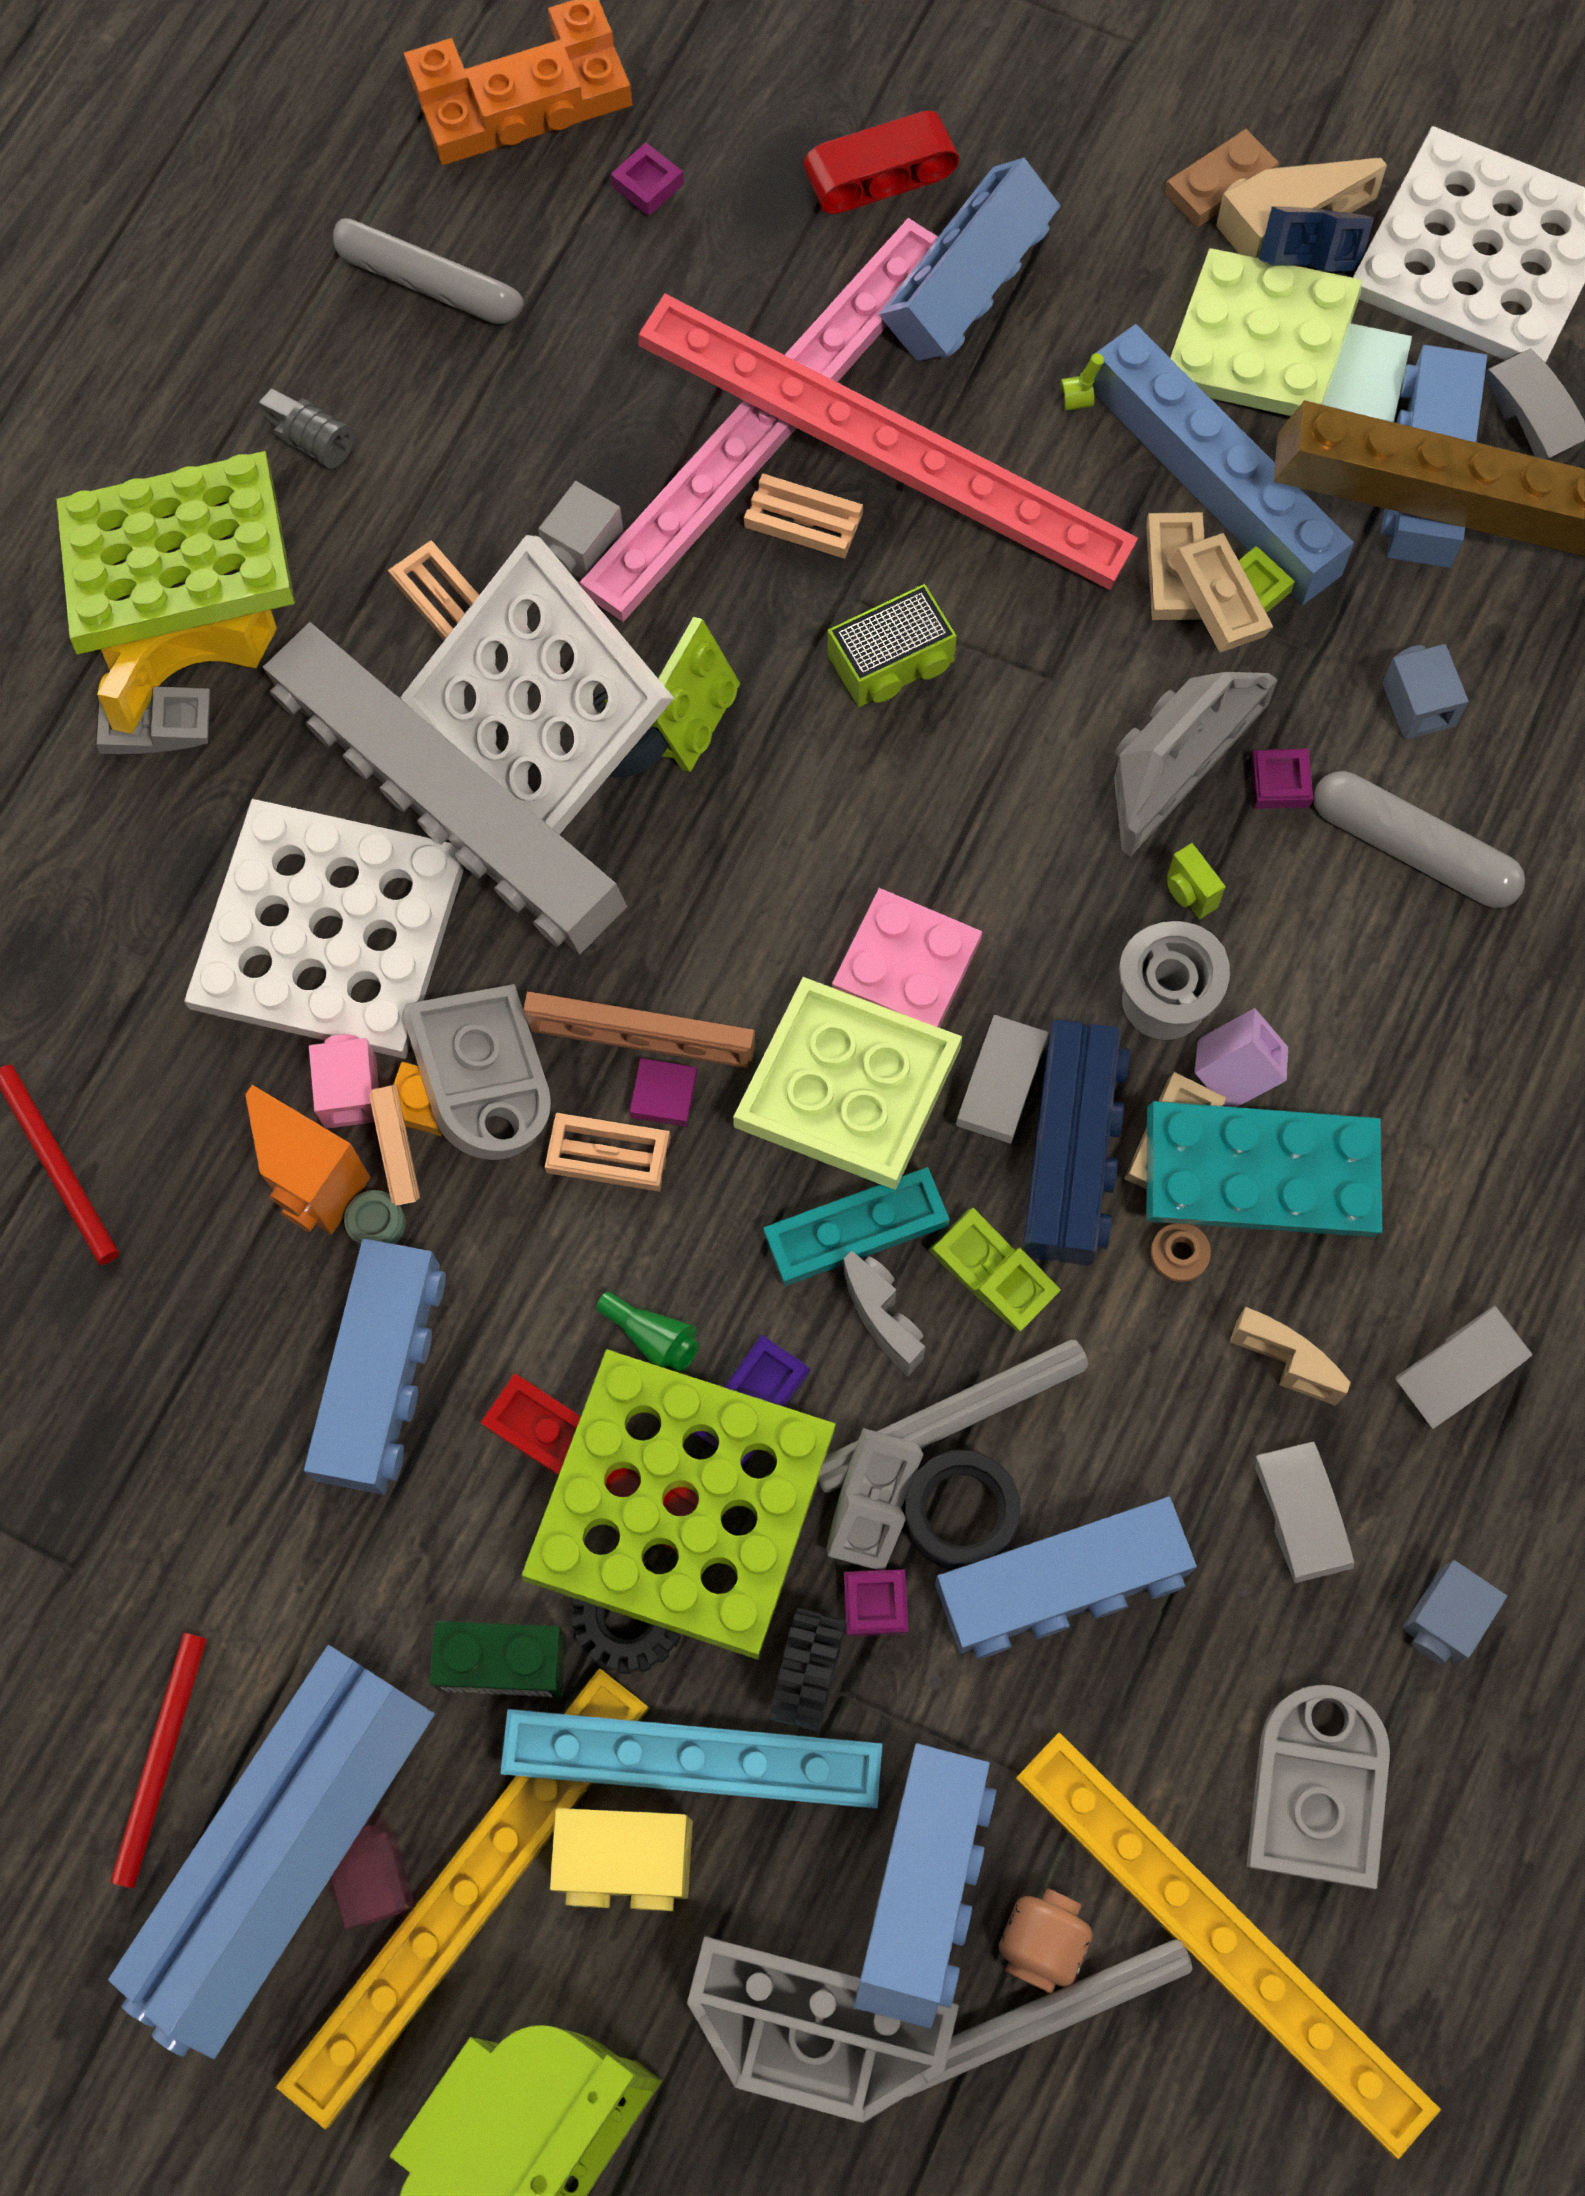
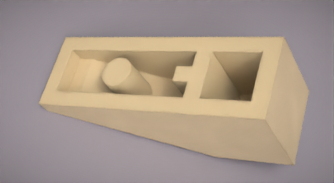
M1381 158L1265 169L1248 180L1245 178L1239 179L1228 187L1222 196L1216 227L1240 255L1259 258L1272 206L1313 208L1352 213L1377 198L1387 164Z

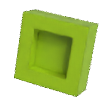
M1257 546L1239 560L1266 613L1292 592L1295 581Z
M1193 843L1173 855L1167 874L1169 890L1182 907L1186 908L1189 906L1200 920L1218 908L1226 886Z

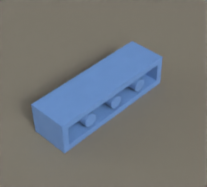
M1025 158L995 166L989 171L878 314L916 361L934 357L946 358L957 351L965 340L963 333L969 325L984 315L992 306L994 301L992 295L1002 283L1011 279L1019 271L1022 265L1020 259L1028 248L1038 243L1048 233L1050 229L1048 222L1061 205Z
M1423 345L1416 366L1407 364L1405 368L1400 397L1409 398L1407 411L1400 410L1397 423L1476 442L1487 354ZM1385 509L1381 527V535L1390 536L1387 558L1451 568L1464 541L1465 527L1390 509Z
M362 1239L304 1472L315 1482L385 1495L388 1480H397L404 1456V1446L397 1444L402 1422H410L412 1420L418 1398V1387L412 1385L417 1363L424 1364L426 1362L431 1346L432 1330L426 1328L430 1307H438L440 1305L445 1288L446 1274L443 1271H439L440 1265L432 1251Z
M1169 1496L938 1575L935 1586L959 1654L974 1650L976 1658L982 1659L1011 1648L1009 1640L1011 1636L1032 1630L1035 1639L1043 1638L1069 1628L1070 1625L1067 1619L1069 1616L1090 1610L1093 1619H1097L1127 1608L1128 1605L1125 1599L1127 1596L1148 1590L1150 1598L1155 1599L1186 1587L1183 1577L1190 1575L1197 1566Z
M916 1743L854 2008L930 2029L932 2028L938 2006L951 2008L960 1969L959 1967L948 1965L952 1943L964 1946L972 1912V1906L961 1903L964 1884L976 1886L985 1848L973 1844L977 1825L988 1828L996 1796V1789L985 1787L990 1762Z

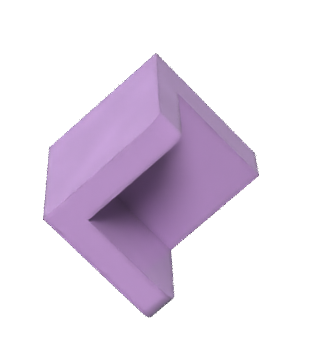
M1253 1008L1198 1040L1195 1074L1208 1089L1227 1097L1223 1105L1224 1107H1238L1287 1081L1288 1046L1261 1014Z

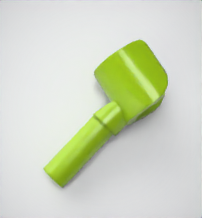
M1100 353L1092 355L1080 376L1060 379V391L1064 393L1065 398L1064 411L1093 407V383L1104 363V357Z

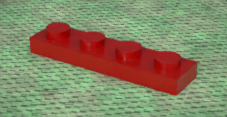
M514 1374L480 1423L483 1428L559 1477L581 1416L522 1377ZM620 1468L610 1473L606 1479L605 1486L612 1495L627 1497L638 1490L641 1479L635 1471L628 1468ZM677 1487L670 1490L663 1500L665 1509L674 1516H687L691 1514L699 1503L697 1495L686 1487ZM661 1544L662 1546H664L665 1548H667L668 1550H670L678 1556L677 1552L671 1546Z

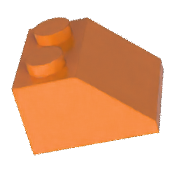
M252 1085L245 1096L260 1174L273 1190L269 1198L283 1208L281 1214L303 1230L311 1232L316 1225L332 1235L344 1218L350 1202L361 1193L370 1180V1175L349 1142Z

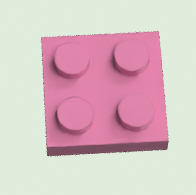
M879 888L837 972L832 988L940 1028L979 946L982 931Z

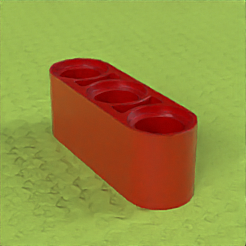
M923 111L822 143L807 154L804 158L803 166L822 210L829 214H838L939 182L955 171L960 159L941 116L935 111Z

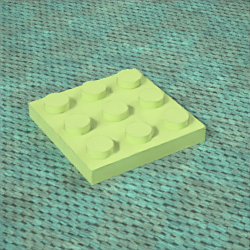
M1209 248L1170 358L1212 399L1289 416L1293 415L1304 400L1323 405L1361 294L1362 280L1293 265L1273 266L1259 260V258Z
M803 977L733 1117L734 1128L896 1190L960 1051L962 1036Z

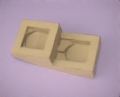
M1245 1307L1236 1322L1230 1343L1285 1362L1286 1365L1279 1385L1336 1406L1347 1394L1351 1383L1342 1371L1320 1349L1294 1330L1267 1315Z

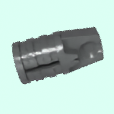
M272 388L259 401V406L263 409L266 421L276 427L273 430L275 435L292 447L319 461L323 466L329 469L336 468L345 461L351 452L355 440L353 427L328 414L323 409L318 408L314 403L304 398L296 401Z

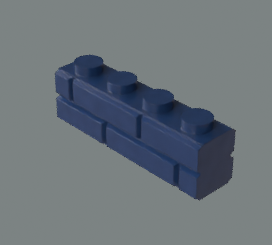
M1058 1019L1051 1022L1047 1041L1022 1248L1030 1258L1050 1261L1059 1260L1064 1263L1087 1266L1092 1265L1097 1248L1106 1250L1108 1248L1112 1216L1111 1214L1101 1213L1103 1192H1114L1118 1165L1117 1158L1107 1157L1109 1137H1120L1124 1103L1113 1102L1115 1082H1126L1130 1049L1119 1047L1121 1030L1118 1027L1097 1024L1084 1025L1082 1022Z

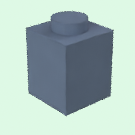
M1446 644L1427 649L1423 645H1417L1401 651L1393 657L1382 682L1404 740L1456 727L1469 702Z
M1452 1560L1439 1569L1402 1629L1415 1637L1412 1645L1420 1653L1439 1664L1444 1665L1449 1660L1455 1665L1471 1656L1506 1600L1507 1595L1457 1561Z

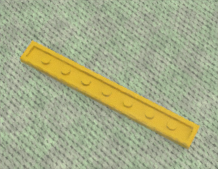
M599 1668L564 1715L640 1721L649 1710V1707ZM516 1776L276 2088L321 2127L328 2129L552 1837L555 1827L556 1808L573 1809L592 1782Z
M1058 1733L1015 1780L1175 1940H1180L1187 1952L1393 2158L1399 2159L1441 2109L1078 1750Z

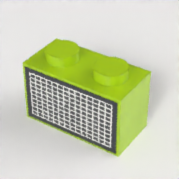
M925 584L828 629V657L858 708L873 700L877 703L884 702L895 696L902 689V686L921 677L923 679L934 678L943 673L954 662L956 634Z

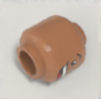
M1046 1889L1042 1900L1032 1896L1019 1898L998 1946L1000 1954L1009 1961L1005 1971L1051 1994L1055 1985L1069 1986L1073 1984L1093 1938L1090 1926L1077 1917L1082 1905L1050 1889Z

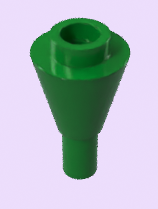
M610 1291L603 1294L599 1299L596 1311L623 1328L624 1333L651 1364L672 1371L683 1372L694 1360L699 1349V1342L696 1341L697 1328L695 1325L645 1309H636Z

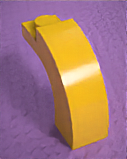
M266 610L101 649L110 672L102 677L97 695L112 730L133 734L153 697L154 687H159L170 675L186 666L206 661H221L257 668L277 630L272 611Z

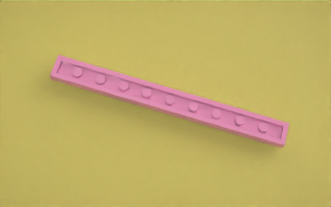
M908 218L790 348L785 356L838 382L887 327V324L878 314L938 237ZM743 401L580 581V586L596 604L624 622L793 433L796 427Z

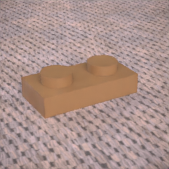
M1245 129L1169 179L1166 184L1165 195L1198 228L1219 214L1223 193H1225L1230 185L1239 179L1245 178L1248 180L1265 169L1278 168L1279 162Z

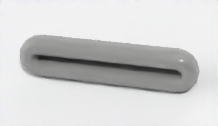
M345 218L339 220L333 230V243L336 251L341 258L351 264L494 324L508 323L514 320L522 311L524 300L521 294L494 278L353 219Z
M1335 771L1324 776L1318 782L1313 794L1314 806L1319 815L1331 824L1483 905L1492 908H1504L1515 903L1522 895L1525 887L1524 871L1520 864L1509 855L1354 773Z

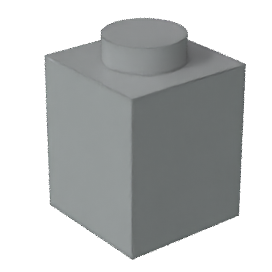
M577 481L573 483L538 528L540 538L569 573H573L581 579L587 575L624 534L620 506Z

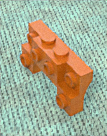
M572 0L548 8L551 30L556 41L467 69L463 67L452 38L404 53L410 80L442 165L506 145H515L531 137L554 130H563L573 124L633 106L631 86L615 50L613 33L599 0Z

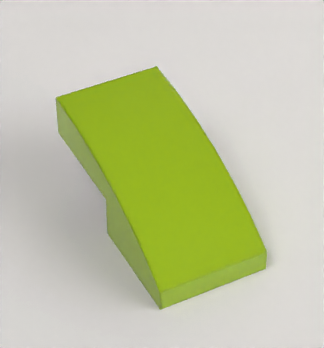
M974 1208L967 1210L928 1250L971 1293L1017 1332H1021L1061 1291L1021 1248L1013 1249Z

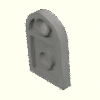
M515 984L406 1004L402 1016L435 1121L446 1139L456 1148L471 1156L489 1160L513 1157L529 1148L536 1141L548 1120L551 1099L548 1084ZM493 1116L505 1118L514 1128V1137L506 1140L493 1137L486 1129L485 1120Z
M1330 1685L1310 1686L1284 1698L1269 1714L1260 1739L1246 1868L1371 1890L1377 1889L1390 1748L1388 1736L1381 1719L1375 1710L1355 1693ZM1323 1700L1331 1701L1342 1710L1344 1726L1337 1736H1325L1314 1727L1311 1714L1317 1702Z

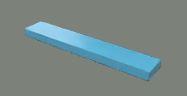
M508 1710L501 1774L877 1808L882 1744Z

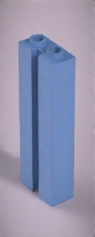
M327 1645L108 1979L127 1998L122 2008L140 2022L150 2027H155L156 2025L157 2027L151 2036L162 2046L180 2056H185L188 2050L192 2048L213 2059L216 2058L435 1715V1713L330 1645Z

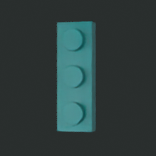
M926 1167L902 1176L896 1190L880 1184L766 1226L763 1230L784 1287L844 1265V1258L851 1251L860 1258H864L949 1226L950 1219L929 1168Z

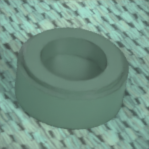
M371 1190L359 1194L350 1202L345 1212L344 1223L347 1233L353 1242L360 1247L363 1238L396 1244L405 1231L406 1219L401 1206H395V1203L391 1202L390 1194L384 1191Z

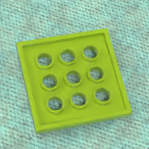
M266 451L250 455L240 454L228 460L197 467H183L176 472L145 479H131L123 484L93 491H79L70 496L57 499L69 635L77 655L295 604L272 471ZM223 502H228V503H226V504H224V505L216 506L217 504H220V503H223ZM171 514H175V515L172 516V517L162 519V518L165 517V516H168V515H171ZM122 526L121 528H119V529H117V530L109 531V530H111V529H113V528H115V527ZM233 536L230 539L219 541L224 537ZM180 548L175 552L166 553L171 549ZM126 560V562H124V563H122V564L113 565V564H115V563H117V562H119V561ZM240 570L239 572H237V573H235V574L225 575L226 573H228V572H230V571ZM185 582V584L180 587L170 588L175 584ZM130 595L127 599L116 601L120 597Z
M606 1349L522 1572V1579L530 1584L758 1660L836 1424ZM638 1413H650L658 1418L661 1428L652 1439L645 1441L636 1440L626 1431L629 1419ZM697 1431H705L712 1434L719 1444L715 1454L702 1460L690 1457L683 1448L684 1441L690 1434ZM753 1450H763L773 1456L776 1461V1468L769 1476L757 1479L748 1476L743 1471L741 1461L747 1453ZM628 1468L635 1471L641 1479L638 1490L627 1497L612 1495L607 1490L605 1482L614 1470ZM677 1487L691 1489L699 1499L697 1508L687 1516H674L670 1514L663 1505L664 1497L670 1490ZM734 1506H744L755 1514L757 1524L746 1535H732L722 1526L721 1518L723 1514ZM597 1525H609L616 1529L620 1535L618 1546L612 1552L605 1555H597L590 1552L584 1544L588 1531ZM666 1544L677 1552L679 1560L672 1571L666 1574H654L645 1568L642 1562L643 1556L653 1545ZM715 1563H723L730 1566L737 1575L735 1586L724 1594H714L708 1591L701 1582L702 1573L708 1566Z

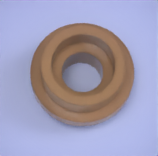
M1173 1223L1167 1225L1157 1233L1151 1246V1259L1157 1271L1165 1278L1176 1282H1187L1199 1277L1205 1271L1211 1257V1248L1207 1237L1200 1229L1191 1224ZM1176 1242L1186 1243L1191 1248L1192 1256L1185 1260L1176 1258L1171 1251V1245Z

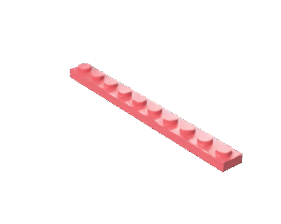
M667 294L663 295L639 333L640 347L1109 590L1113 587L1136 545L1138 537Z

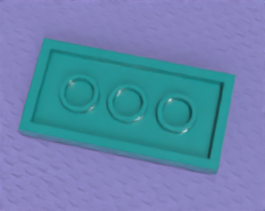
M1153 1101L1147 1107L1146 1221L1375 1237L1382 1233L1381 1118Z

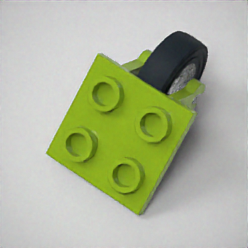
M693 617L658 678L674 699L609 777L635 775L652 766L661 757L674 758L681 770L691 772L701 753L708 748L712 733L726 708L730 707L734 702L740 682L703 619ZM605 687L593 694V706L598 713H601L608 701Z

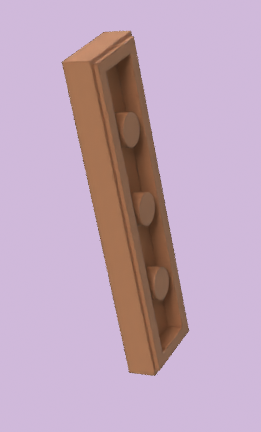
M527 991L523 1011L531 1032L748 1069L753 1067L756 1051L755 1031L753 1029Z

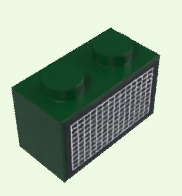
M435 1621L429 1685L442 1693L563 1697L567 1635L560 1626Z

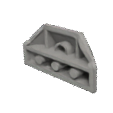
M1221 672L1190 678L1177 693L1168 690L1159 699L1150 714V717L1153 719L1142 731L1135 727L1123 738L1115 752L1119 760L1114 776L1122 851L1131 857L1269 705L1277 683L1275 677L1269 673Z
M705 1936L687 2002L735 2088L862 2123L944 2073L959 2005L952 2003L951 2008L939 2005L931 2029L856 2009L854 2005L861 1979L859 1977Z

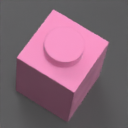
M341 1034L327 1038L324 1044L309 1045L314 1112L324 1128L375 1122L369 1093H371V1090L379 1088L376 1055L367 1038L359 1039L355 1035Z

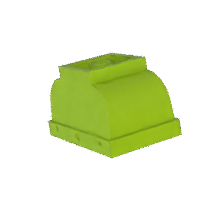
M537 2025L522 2028L507 2036L500 2043L470 2037L390 2154L392 2159L410 2172L402 2187L400 2196H587L663 2080L638 2061L617 2056L603 2044L587 2035L552 2026ZM624 2097L626 2104L621 2107L619 2101ZM572 2175L579 2182L577 2190L573 2193L569 2192L565 2187L566 2181Z

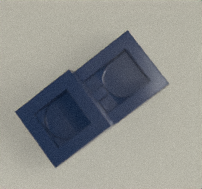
M1272 206L1259 260L1273 266L1310 265L1322 271H1357L1364 257L1374 218L1331 210Z

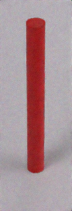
M11 1064L0 1067L1 1093L99 1265L110 1263L119 1256L120 1252L16 1069Z
M183 1633L110 1880L112 1884L135 1888L207 1642L206 1638Z

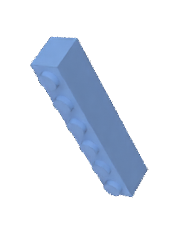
M1137 324L1096 352L1104 357V363L1093 383L1094 395L1248 551L1257 546L1295 581L1290 594L1302 606L1342 576L1354 542L1300 488L1273 482L1275 463Z

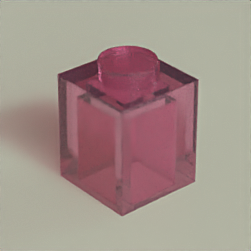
M376 1824L363 1827L331 1876L345 1929H359L411 1911L416 1906L396 1834L387 1831L378 1834Z

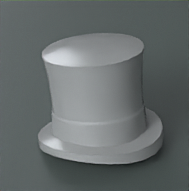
M1161 922L1148 926L1138 932L1127 943L1122 952L1119 965L1120 983L1123 987L1122 1004L1127 1019L1142 1034L1161 1040L1177 1039L1195 1030L1201 1021L1220 1005L1226 994L1230 980V965L1224 946L1212 933L1201 926L1188 922Z

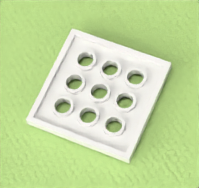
M1432 126L1353 278L1362 280L1359 299L1503 360H1508L1531 348L1546 363L1585 284V187ZM1459 184L1464 186L1470 194L1463 197L1455 196L1449 193L1445 186ZM1498 203L1511 205L1518 214L1514 216L1501 215L1494 209L1493 205ZM1433 222L1440 223L1446 226L1450 233L1444 236L1434 235L1426 229L1425 225ZM1544 223H1555L1561 226L1566 234L1561 236L1550 235L1543 230L1541 225ZM1478 242L1489 243L1497 249L1498 253L1495 255H1483L1475 250L1473 244ZM1413 261L1423 263L1428 267L1430 273L1415 275L1409 272L1404 264ZM1524 262L1538 263L1545 269L1546 273L1543 275L1529 274L1522 268L1521 264ZM1459 281L1469 282L1476 287L1478 293L1474 295L1461 294L1453 287V283ZM1506 301L1517 302L1525 308L1526 313L1523 315L1509 314L1503 309L1501 303Z
M530 535L524 537L400 697L403 702L559 835L674 699L539 536ZM535 602L539 607L541 619L538 628L532 632L527 625V610ZM566 642L570 644L574 652V662L568 672H565L560 666V650ZM502 643L508 652V663L506 668L499 672L495 666V651ZM469 683L476 692V703L471 712H468L464 706V689ZM533 683L538 686L541 693L540 706L534 713L527 705V691ZM599 683L604 685L608 695L607 705L601 713H598L593 706V691ZM501 723L506 727L509 735L508 745L503 752L496 746L495 732ZM566 723L572 728L574 733V744L568 753L564 752L560 745V731ZM533 763L538 766L541 772V784L535 793L528 785V770Z
M252 799L184 1000L185 1004L190 1010L321 1040L341 1034L355 1035L359 1039L367 1038L374 1052L406 1059L411 1041L402 1012L406 1004L424 1001L465 867L455 855L459 849L449 842H444L440 845L427 837ZM289 854H299L305 857V865L297 874L284 876L276 872L277 865L283 857ZM352 866L359 870L357 880L348 887L337 888L329 882L332 873L339 867ZM406 878L413 883L412 889L406 897L399 900H391L383 896V889L390 880ZM282 904L289 908L286 920L280 925L269 927L260 923V916L268 906ZM326 916H336L343 920L340 932L332 938L322 939L313 934L316 923ZM389 928L397 933L395 943L386 950L375 951L367 947V940L370 934L377 929ZM262 954L272 958V966L265 975L258 978H250L243 974L244 965L251 957ZM309 967H320L326 971V979L320 987L314 990H303L297 986V979L303 970ZM373 979L381 984L379 994L372 1001L360 1003L351 999L352 988L359 981Z

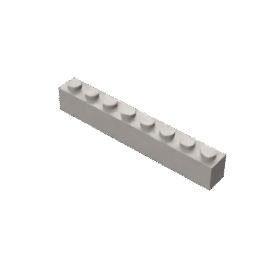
M311 622L263 666L275 685L269 691L270 694L289 714L293 716L300 710L309 718L306 722L307 727L322 743L330 747L336 742L346 750L342 755L343 758L361 777L367 779L373 774L383 783L380 787L381 792L394 806L402 812L410 806L421 816L417 820L418 824L434 841L442 845L448 839L459 849L455 854L458 860L477 878H481L486 873L498 884L494 887V890L513 910L519 912L525 907L537 917L533 922L535 927L555 946L558 947L564 941L580 955L627 908L617 884Z

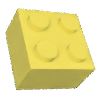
M556 1808L550 1890L566 1893L565 1905L610 1908V1895L631 1896L630 1908L673 1911L674 1898L688 1899L693 1821L686 1814Z

